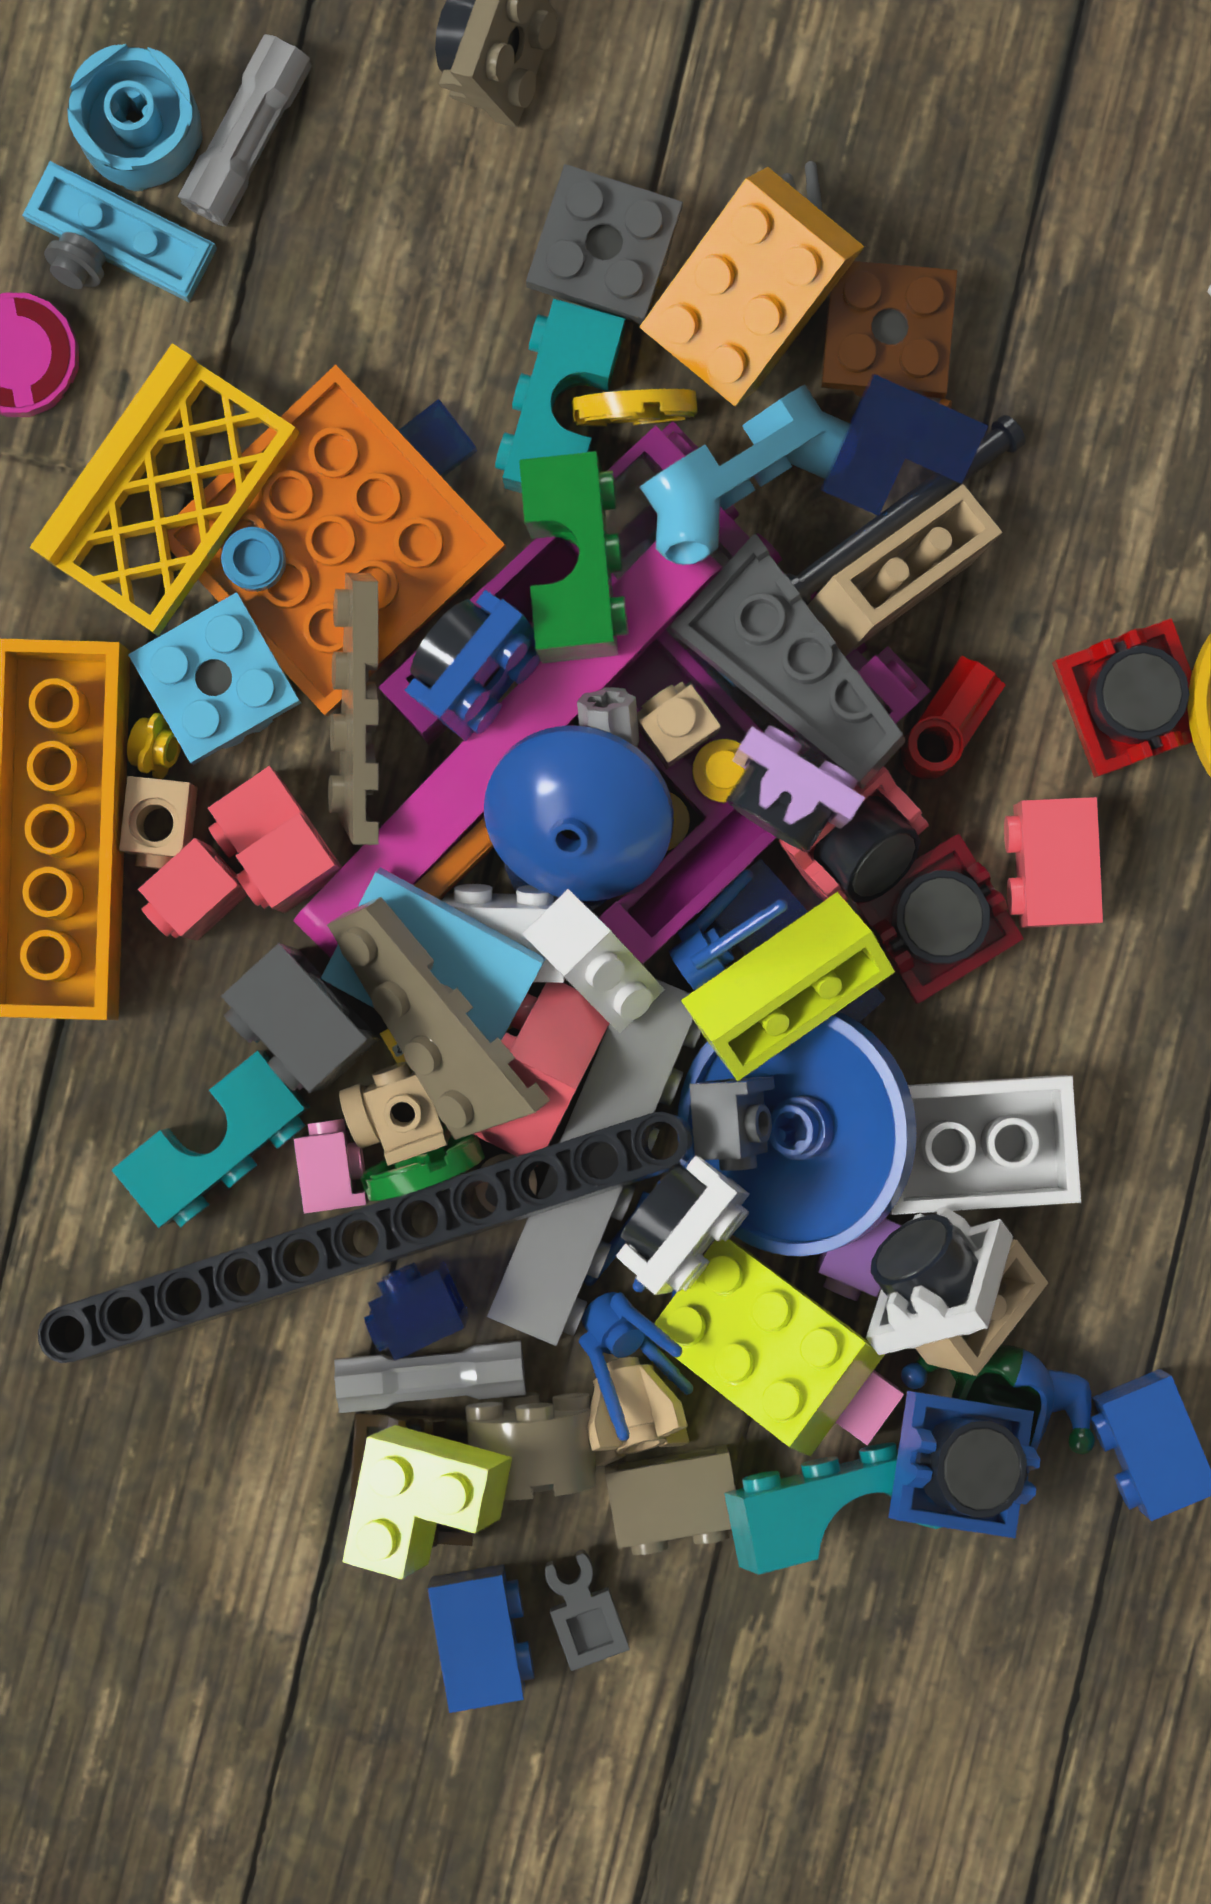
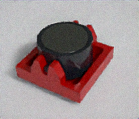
M1172 618L1145 628L1133 629L1113 639L1108 638L1087 649L1052 662L1094 778L1193 743L1188 718L1189 685L1192 672Z

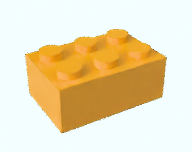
M766 167L744 180L639 328L733 406H736L759 388L863 250L864 246L772 169Z

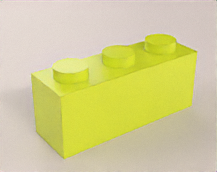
M836 892L683 998L681 1002L705 1039L735 1079L739 1081L895 971L872 931L842 896Z

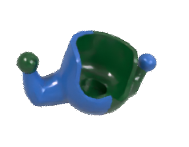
M1000 1345L977 1376L948 1369L956 1381L951 1398L1034 1411L1029 1446L1034 1447L1035 1450H1037L1043 1438L1051 1413L1061 1410L1066 1411L1073 1427L1068 1440L1070 1449L1080 1455L1088 1454L1093 1449L1095 1438L1089 1429L1091 1420V1390L1089 1383L1077 1374L1047 1370L1035 1355L1023 1348L1012 1345ZM920 1356L916 1363L907 1364L903 1367L901 1379L908 1388H921L927 1382V1375L940 1367L927 1364L922 1356Z

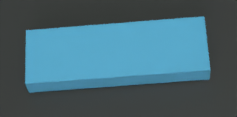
M51 161L22 215L27 222L59 238L64 232L76 233L87 238L101 249L105 255V261L189 303L217 250L215 243Z

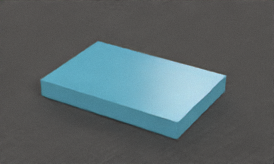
M380 867L375 872L358 907L382 897L433 958L434 963L430 971L437 980L453 990L458 988L473 1006L467 1013V1016L490 1043L497 1037L502 1040L546 958ZM338 945L321 979L374 1008L371 998L352 966L343 956Z

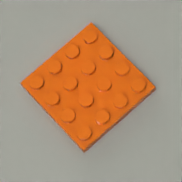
M336 364L281 416L282 419L295 426L300 434L227 537L228 539L233 533L246 527H259L269 531L280 541L285 550L286 568L283 576L273 587L264 591L252 592L238 587L226 576L222 567L221 554L227 541L226 539L198 579L218 602L236 592L239 594L281 669L327 717L342 704V690H334L332 687L333 652H343L344 627L334 626L333 602L335 589H345V573H370L378 581V670L507 548L497 535ZM269 427L242 453V457L263 453L277 432ZM252 468L244 470L245 478L250 473ZM234 472L218 475L204 489L207 508L229 503L237 491ZM194 499L178 514L196 511ZM217 519L209 520L210 529ZM198 523L167 530L170 550L177 558L192 555L201 543ZM369 670V677L377 670Z

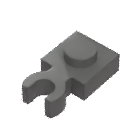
M584 1549L576 1552L581 1572L575 1579L565 1580L561 1578L553 1560L546 1562L545 1568L548 1585L554 1592L564 1596L565 1599L564 1603L550 1607V1614L571 1671L630 1650V1645L609 1586L591 1592L589 1585L593 1576V1565L591 1558Z

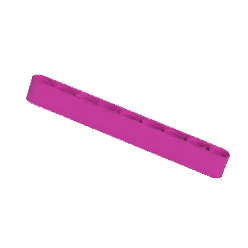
M655 541L612 586L613 597H625L628 619V635L617 636L619 655L542 663L540 661L534 672L503 699L501 710L493 723L484 732L477 734L474 731L467 741H463L378 830V845H363L310 900L293 921L331 958L338 943L327 924L341 914L358 907L375 872L380 867L415 885L484 818V799L487 785L503 755L517 742L535 732L557 726L574 725L579 719L577 706L579 698L584 693H591L605 687H610L695 600L723 567L711 555L695 564L681 565L673 563L656 550Z

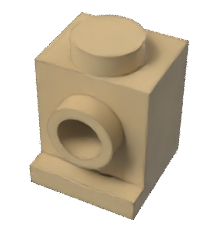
M680 682L675 687L670 685L642 705L643 709L637 713L639 731L666 769L717 735L721 727L692 685L686 687L683 682Z
M407 1062L386 1067L372 1074L375 1083L368 1085L363 1095L385 1151L384 1157L388 1166L448 1144L451 1133L445 1123L439 1118L435 1106L414 1071L410 1070ZM398 1102L410 1104L415 1111L414 1119L406 1123L399 1122L392 1114V1106Z

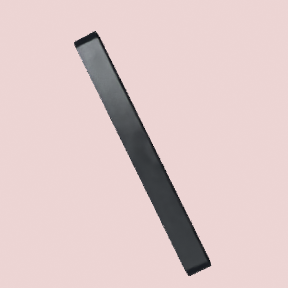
M665 1112L649 1113L442 1181L412 1193L380 1201L57 1307L48 1312L40 1322L38 1342L46 1356L60 1363L90 1360L669 1172L678 1164H686L693 1155V1130L689 1123L681 1117ZM669 1123L676 1129L679 1135V1145L671 1157L660 1160L652 1155L648 1147V1138L654 1127ZM601 1143H609L614 1147L619 1161L616 1171L606 1179L597 1178L591 1172L588 1162L591 1151ZM546 1162L554 1167L558 1175V1184L552 1195L542 1199L531 1190L529 1178L532 1170L537 1165ZM482 1182L492 1185L498 1195V1204L495 1211L486 1218L478 1216L473 1211L470 1202L472 1191ZM424 1201L434 1206L438 1213L437 1227L427 1237H423L415 1231L411 1219L414 1209ZM364 1221H368L375 1226L379 1238L377 1248L368 1256L358 1252L353 1242L355 1229ZM306 1240L313 1243L319 1252L318 1266L310 1275L302 1273L295 1263L296 1250ZM246 1260H251L260 1271L259 1285L251 1294L243 1291L237 1281L238 1269ZM188 1279H192L198 1284L202 1297L199 1307L192 1313L182 1306L179 1297L181 1286ZM130 1298L136 1300L143 1311L142 1323L136 1331H131L122 1320L123 1306ZM73 1317L81 1322L85 1333L83 1344L78 1350L68 1345L65 1339L66 1324Z

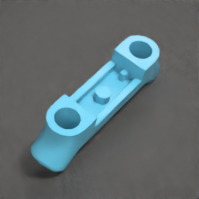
M804 384L743 424L742 427L754 445L721 466L718 465L706 445L672 464L640 486V489L658 514L656 550L667 560L676 564L689 565L704 560L718 548L720 506L724 511L755 491L754 486L750 482L751 478L754 477L759 486L762 487L790 469L792 465L824 479L840 472L851 462L855 455L856 435L852 425L821 411Z

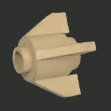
M625 1357L606 1363L630 1436L625 1441L617 1437L597 1378L594 1379V1392L588 1422V1437L591 1449L595 1451L596 1466H605L624 1457L625 1454L642 1452L657 1446L674 1447L689 1443L686 1430L688 1426L682 1403L655 1373L653 1365H640L638 1357Z

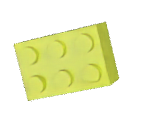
M715 1239L703 1256L710 1261L705 1270L687 1291L681 1289L674 1295L654 1324L681 1346L683 1350L682 1355L675 1357L788 1447L811 1457L885 1354L878 1355L867 1340L744 1247L731 1239L727 1241L721 1239L719 1242Z

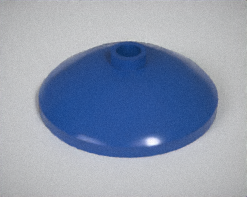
M557 726L535 732L513 745L499 760L488 782L484 799L486 829L500 858L523 881L540 891L549 892L556 897H560L569 889L580 901H598L620 896L633 890L647 880L658 868L667 852L673 831L674 811L668 787L655 765L645 754L628 741L607 731L592 727ZM572 830L579 835L580 839L571 840L562 835L561 831Z

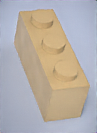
M962 484L834 575L808 604V608L831 635L839 650L846 656L970 566L1001 535L1002 531L965 485Z

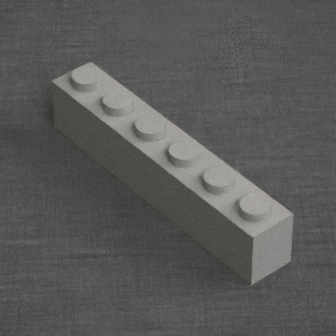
M657 980L665 990L650 1004L648 1010L642 1016L635 1019L621 1034L609 1024L560 1143L649 1113H654L658 1102L670 1106L683 1075L682 1071L673 1068L682 1045L694 1049L701 1033L681 1002L690 993ZM655 1127L650 1132L648 1138L650 1151L660 1130ZM601 1143L591 1151L588 1159L591 1172L599 1179H606L616 1171L619 1163L618 1154L609 1143ZM551 1165L538 1193V1197L542 1199L552 1195L557 1188L558 1175ZM629 1184L528 1217L487 1317L557 1346L562 1332L574 1336L587 1305V1301L577 1297L586 1274L598 1278L611 1247L610 1243L601 1240L610 1217L622 1221L635 1186Z

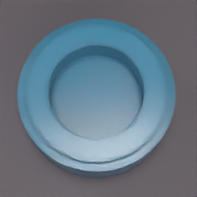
M246 527L236 531L227 539L222 550L221 562L226 576L234 584L247 591L259 592L273 587L281 579L286 568V554L280 541L269 531L259 527Z

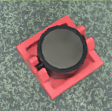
M884 766L863 789L858 785L854 787L853 791L865 798L852 819L841 829L827 822L809 852L799 850L781 839L778 840L813 893L821 901L826 900L836 892L845 901L848 900L845 893L855 902H869L878 898L897 885L917 858L921 839L918 835L929 824L921 816V810L895 784L889 771Z

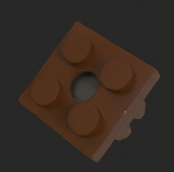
M854 261L829 293L821 388L851 390L858 397L869 400L876 395L887 396V399L892 402L909 399L910 396L944 399L948 387L957 270Z

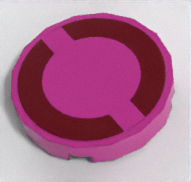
M1 293L0 415L5 417H32L53 408L63 398L62 395L68 390L70 383L73 384L79 370V345L70 323L50 302L29 293Z

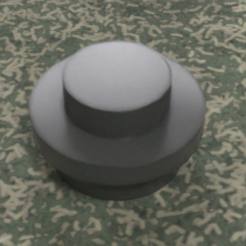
M64 232L59 240L51 241L48 244L44 255L47 262L51 265V274L59 282L73 289H82L83 286L96 287L100 284L104 277L102 266L106 258L101 249L93 242L76 233Z

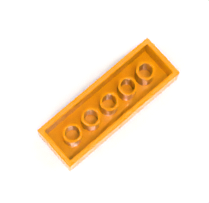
M0 639V1017L119 1020L124 852L119 851L127 782L131 662L128 655L131 651L120 642Z

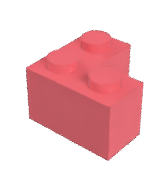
M268 766L208 807L217 821L209 826L208 829L229 858L239 853L236 857L244 870L238 873L236 877L256 906L261 905L264 909L270 906L274 910L286 913L323 888L342 868L277 771L271 766Z
M546 982L538 998L527 993L511 1023V1027L520 1031L518 1036L515 1037L506 1032L501 1040L515 1057L508 1064L527 1088L537 1083L550 1099L536 1113L474 1133L475 1136L477 1135L479 1138L516 1157L548 1146L609 1025V1022L575 988L565 983Z

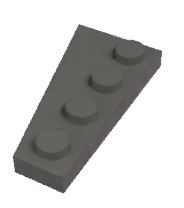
M756 533L753 534L670 626L675 636L828 762L854 777L858 781L856 785L861 789L871 781L905 743L903 733L858 672L849 664L838 649L836 642L822 623L820 624L802 600L800 593L786 574H783Z

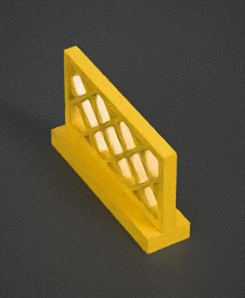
M172 343L30 548L50 564L71 576L159 636L300 432L295 426L200 365L190 354ZM206 385L222 396L225 418L194 425L191 405ZM234 404L247 413L235 416ZM182 420L183 427L175 429ZM264 423L277 432L263 453L242 457L237 428ZM227 431L232 460L200 466L196 437ZM185 440L189 469L158 476L156 456L164 444ZM252 468L250 473L245 478L244 470ZM145 471H146V472H147V478L141 479V477L143 476V474H144ZM234 472L237 491L229 503L207 508L202 479ZM192 482L196 511L165 517L160 488ZM150 491L154 520L123 526L120 507L127 497L132 494ZM217 519L210 529L209 520ZM111 522L112 529L105 530ZM198 523L201 543L192 555L171 559L167 530ZM156 532L160 562L129 568L125 539ZM114 541L118 571L92 576L79 567L94 545ZM181 570V572L174 580L173 571ZM162 574L165 595L151 615L135 605L131 580ZM120 583L122 596L108 587V585Z

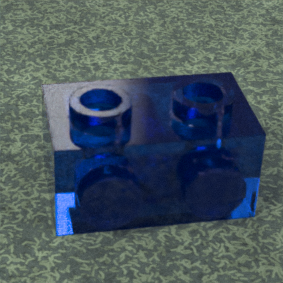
M443 1260L420 1272L415 1262H412L381 1277V1280L376 1283L380 1291L376 1292L368 1302L371 1310L369 1315L364 1317L366 1327L377 1349L382 1351L389 1348L396 1361L464 1329L470 1315Z

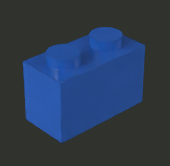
M1158 1369L1092 1397L1099 1414L1091 1416L1090 1421L1103 1450L1107 1452L1114 1449L1123 1471L1115 1474L1114 1478L1129 1510L1138 1506L1140 1512L1150 1521H1153L1211 1496V1468L1172 1375Z
M504 1564L431 1577L428 1585V1594L449 1713L524 1700L525 1680L535 1679L529 1641L518 1643L514 1619L524 1617L518 1579L507 1581Z

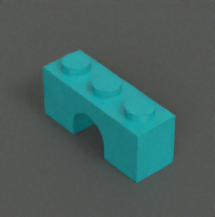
M554 298L549 316L537 315L529 343V350L537 352V358L532 375L520 374L512 409L521 411L515 435L504 432L495 462V468L504 470L502 477L504 489L522 493L520 459L591 452V438L564 429L554 418L552 409L559 395L571 387L585 385L605 391L609 390L625 334V318Z
M264 1050L256 1051L209 1089L210 1093L222 1106L227 1117L225 1138L214 1151L207 1154L193 1152L184 1147L171 1130L167 1128L159 1130L111 1169L158 1228L167 1225L172 1220L180 1228L186 1225L210 1205L203 1197L206 1192L221 1180L228 1188H231L258 1165L251 1157L255 1152L269 1141H271L276 1149L280 1148L306 1126L299 1116L306 1112L310 1106L297 1090H291L270 1068L268 1062L271 1058Z

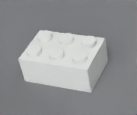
M1055 1075L908 1085L916 1115V1153L908 1183L899 1201L890 1212L891 1215L937 1212L938 1208L946 1207L951 1211L1081 1203L1073 1076Z

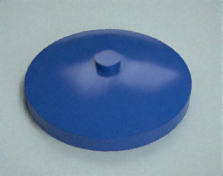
M837 1012L743 1077L774 1076L775 1089L763 1091L764 1105L768 1107L771 1114L772 1130L767 1141L768 1152L756 1155L757 1168L721 1171L719 1170V1159L705 1160L725 1177L731 1178L750 1194L741 1205L749 1213L732 1235L751 1246L770 1253L786 1256L816 1255L841 1248L859 1240L876 1228L892 1211L908 1183L913 1168L917 1142L916 1115L905 1077L892 1054L871 1031L851 1017ZM708 1041L700 1049L690 1066L681 1090L678 1105V1116L689 1123L692 1130L689 1084L715 1079L735 1078ZM693 1151V1155L691 1156V1158L687 1161L686 1164H684V1167H685V1168L688 1166V1164H689V1163L692 1161V1159L695 1157V1152H694V1151Z

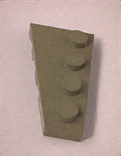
M345 573V589H335L333 602L334 626L344 627L343 652H333L332 687L334 690H342L341 714H332L330 720L331 751H340V775H330L328 804L330 813H338V818L353 844L378 845V822H372L366 812V795H373L374 791L378 790V763L375 761V750L373 745H367V733H375L376 726L378 725L376 683L369 682V670H377L378 581L370 573Z
M382 897L347 911L327 924L343 956L352 966L371 998L375 1010L384 1020L403 1052L407 1064L416 1074L435 1106L439 1118L445 1123L454 1140L536 1113L550 1101L537 1083L527 1088L508 1064L515 1057L497 1037L490 1043L467 1016V1013L473 1006L458 988L453 990L441 984L430 970L434 963L433 958Z

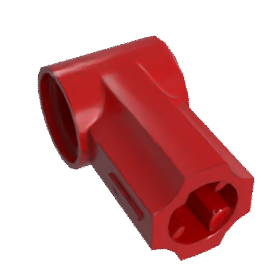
M960 656L914 727L904 738L905 743L901 746V759L905 768L912 775L921 779H935L943 776L960 759L964 748L1006 686L997 677L996 673L978 661ZM923 734L939 736L947 748L945 760L939 763L925 760L917 749L918 737Z

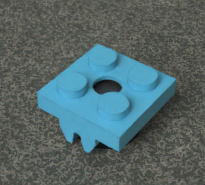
M237 592L128 654L188 760L193 765L222 748L226 749L243 742L244 737L253 732L264 730L273 722L274 718L301 703Z

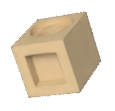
M127 776L119 851L136 855L135 866L161 869L192 841L198 787L190 782ZM155 809H168L173 817V829L170 835L164 840L151 842L144 833L145 818Z

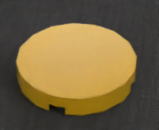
M644 389L583 395L572 400L574 422L581 426H607V423H633V425L666 423L685 420V417H694V414H697L696 391L689 389Z

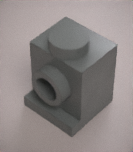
M774 1076L742 1078L739 1081L735 1078L715 1079L689 1084L695 1156H700L704 1160L719 1159V1170L721 1171L757 1168L756 1155L768 1152L767 1141L772 1130L771 1114L768 1107L764 1105L763 1091L775 1089Z

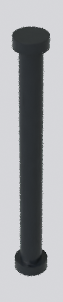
M1002 415L992 423V431L802 572L796 576L791 573L787 574L786 576L800 593L805 604L808 606L811 602L810 596L825 586L834 575L929 509L1005 451L1014 453L1024 446L1026 439L1019 424L1010 416Z

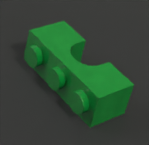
M596 451L520 459L524 522L531 539L561 537L569 540L579 549L578 562L574 570L565 579L552 584L530 586L535 646L542 663L618 656L617 636L628 635V619L625 597H613L611 573L623 572L619 533L607 534L605 511L617 509L613 470L602 472Z

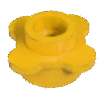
M154 713L150 719L140 718L133 726L128 739L127 756L130 764L137 766L140 772L147 774L152 771L153 778L163 779L169 768L177 761L181 746L168 723L165 722L164 716Z

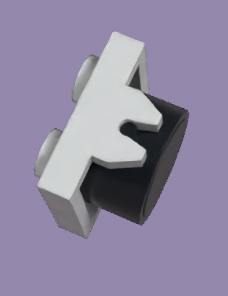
M695 1156L686 1168L681 1164L676 1165L644 1200L621 1234V1238L629 1243V1245L625 1244L616 1257L637 1275L636 1279L655 1295L671 1293L673 1290L677 1292L681 1289L687 1291L710 1261L703 1257L702 1254L714 1239L718 1242L721 1239L727 1241L747 1217L749 1211L741 1205L750 1194L731 1178L725 1177L700 1156Z
M946 1207L938 1208L936 1214L924 1216L920 1213L915 1215L914 1219L890 1233L880 1244L871 1260L870 1273L880 1286L881 1291L866 1339L878 1355L907 1348H917L926 1343L958 1335H969L989 1327L1013 1239L1012 1234L1001 1219L970 1227L963 1217Z

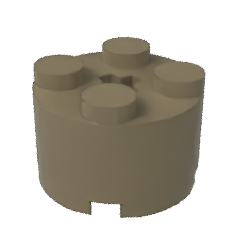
M526 1392V1395L503 1397V1403L483 1402L470 1404L465 1407L468 1445L512 1457L504 1500L534 1499V1492L553 1489L554 1496L568 1495L596 1486L595 1451H592L588 1437L590 1395L588 1393L556 1395L553 1397V1403H540V1393Z

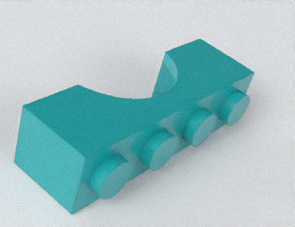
M880 1443L861 1448L859 1450L861 1459L839 1464L838 1457L810 1460L801 1464V1474L780 1478L778 1471L753 1474L742 1479L744 1488L725 1492L724 1495L739 1567L759 1575L818 1560L824 1532L833 1516L844 1505L857 1497L870 1493L883 1492L892 1497L898 1457L896 1443ZM919 1524L933 1529L942 1528L938 1526Z

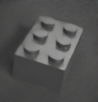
M278 943L221 995L231 1007L224 1014V1017L247 1042L251 1043L254 1040L258 1043L261 1040L275 1056L268 1062V1065L291 1090L294 1091L297 1088L301 1090L303 1087L308 1092L324 1090L332 1085L381 1038L331 984L321 979L322 974L298 948Z

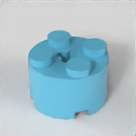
M127 44L112 45L91 55L74 74L67 108L68 122L74 137L87 159L102 176L124 186L128 190L143 191L172 180L189 165L202 142L200 113L183 73L167 55L147 47L148 49L128 47ZM133 111L143 117L136 123L126 119V116Z

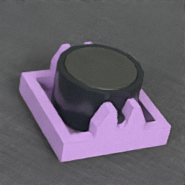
M768 726L763 734L754 727H751L732 760L745 770L726 801L736 811L770 834L799 850L809 852L827 822L841 829L852 819L865 798L853 791L858 781L830 762L824 761L821 767L817 768L797 755L802 748L801 744L777 728Z

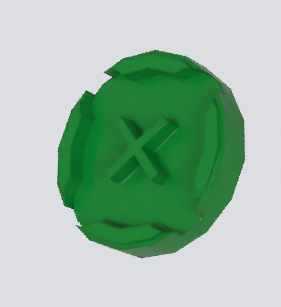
M472 1134L456 1140L450 1136L446 1146L389 1166L385 1159L368 1168L362 1173L363 1176L360 1178L369 1201H381L412 1193L445 1181L476 1166L486 1157L477 1135L474 1136Z

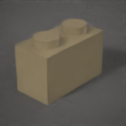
M727 1444L605 1465V1476L618 1549L631 1547L633 1555H646L667 1550L669 1548L668 1540L692 1536L694 1544H710L730 1538L729 1530L731 1525L724 1493L735 1490Z

